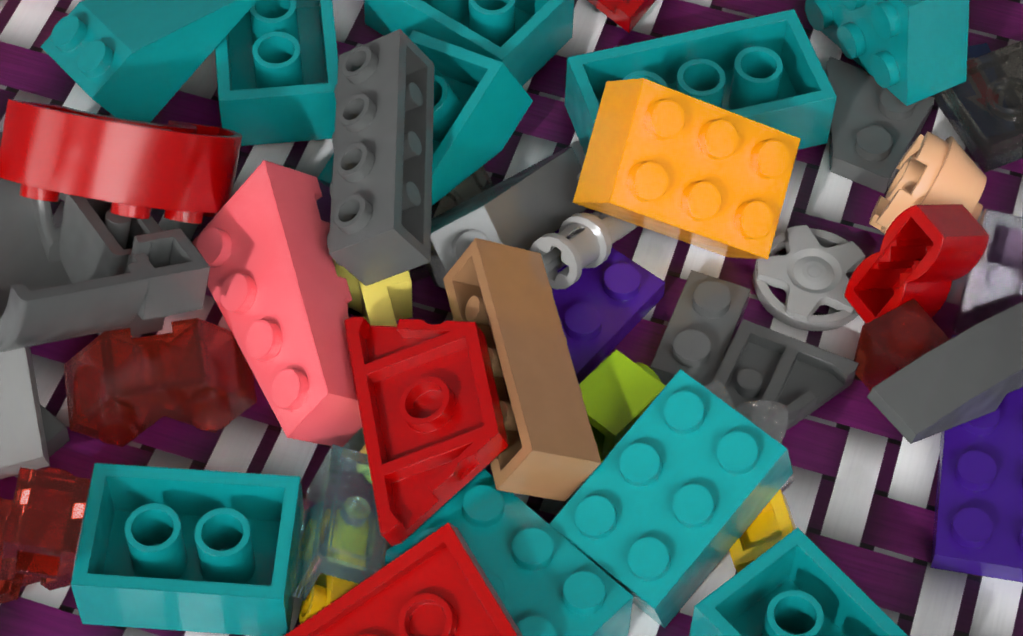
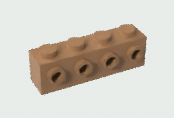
M475 238L444 276L443 281L453 320L476 322L486 338L509 444L503 452L490 462L496 489L565 502L601 464V460L541 253Z

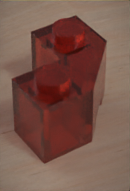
M199 318L171 322L172 333L132 338L130 328L105 331L63 364L70 430L99 439L103 443L124 447L163 416L195 426L200 430L216 433L257 402L253 372L232 331Z
M20 467L13 500L3 499L0 496V604L17 600L21 587L41 582L40 584L50 591L71 585L87 505L90 479L75 477L70 472L59 468L48 467L34 470Z

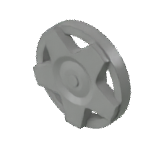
M807 225L787 228L786 232L774 237L769 258L756 260L753 273L755 293L763 307L772 316L791 327L806 331H828L842 327L859 315L844 296L849 282L848 276L865 260V255L853 241L848 242L834 233L809 228ZM786 248V255L773 256ZM769 286L783 289L786 292L785 305L774 296ZM821 305H827L838 310V312L832 314L813 315Z

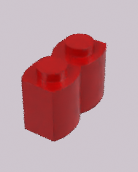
M963 204L914 205L904 210L891 223L882 240L880 252L867 257L855 269L847 284L844 297L869 328L912 326L924 323L932 318L943 306L949 295L952 281L965 276L980 261L986 250L989 234Z

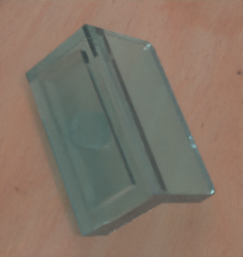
M332 444L308 488L291 597L301 600L307 598L321 573L360 584L384 567L387 541L380 533L367 454Z

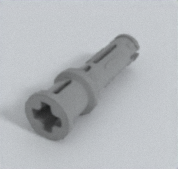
M598 211L590 214L575 213L563 221L558 233H547L534 241L530 251L541 253L551 288L556 290L566 289L578 281L582 274V269L595 268L606 261L611 253L612 244L630 233L638 225ZM565 265H568V267H566L565 269H563L561 272H557L558 270H560L561 268H563Z

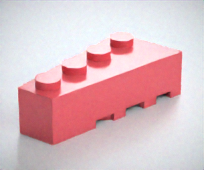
M263 160L193 240L192 244L210 266L207 286L286 437L343 448L362 428L344 320L349 318L348 303L352 301L346 278L337 276L333 259L329 255L327 235L330 231V223L321 220L316 201L323 197L318 178Z

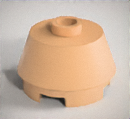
M927 131L925 136L920 134L897 165L896 169L899 171L893 179L885 198L880 195L871 214L869 224L885 234L895 218L904 210L914 205L963 204L970 214L978 220L983 209V205L978 201L985 188L987 177L952 136L943 140Z

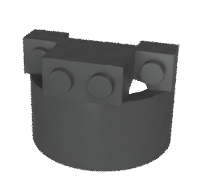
M0 132V146L3 132ZM0 178V352L96 333L100 335L104 342L162 330L164 318L167 316L203 309L210 266L181 228L163 231L151 214L149 219L120 216L110 212L112 202L60 193L59 196L60 199L65 201L62 224L59 227H55L49 201L22 197L19 195L20 183Z

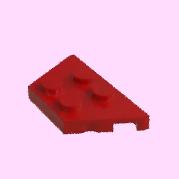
M351 317L344 320L380 533L391 546L405 541L509 446L486 338L476 322L445 321L434 325L428 324L421 319H399L397 327L372 326L364 317Z

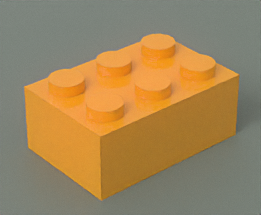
M644 78L607 81L572 203L728 258L768 259L801 139Z

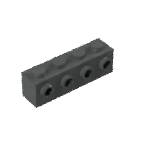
M401 29L339 55L338 80L335 86L336 119L335 131L332 135L334 158L333 177L330 183L331 216L327 246L329 255L334 261L347 269L365 286L427 264L431 259L434 63Z

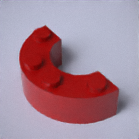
M8 99L0 146V178L20 183L19 195L30 199L58 202L60 193L112 202L110 212L120 216L149 219L151 208L165 210L164 218L184 223L202 224L203 216L214 217L232 197L242 134L219 126L169 120L168 125L148 123L90 113L65 106Z

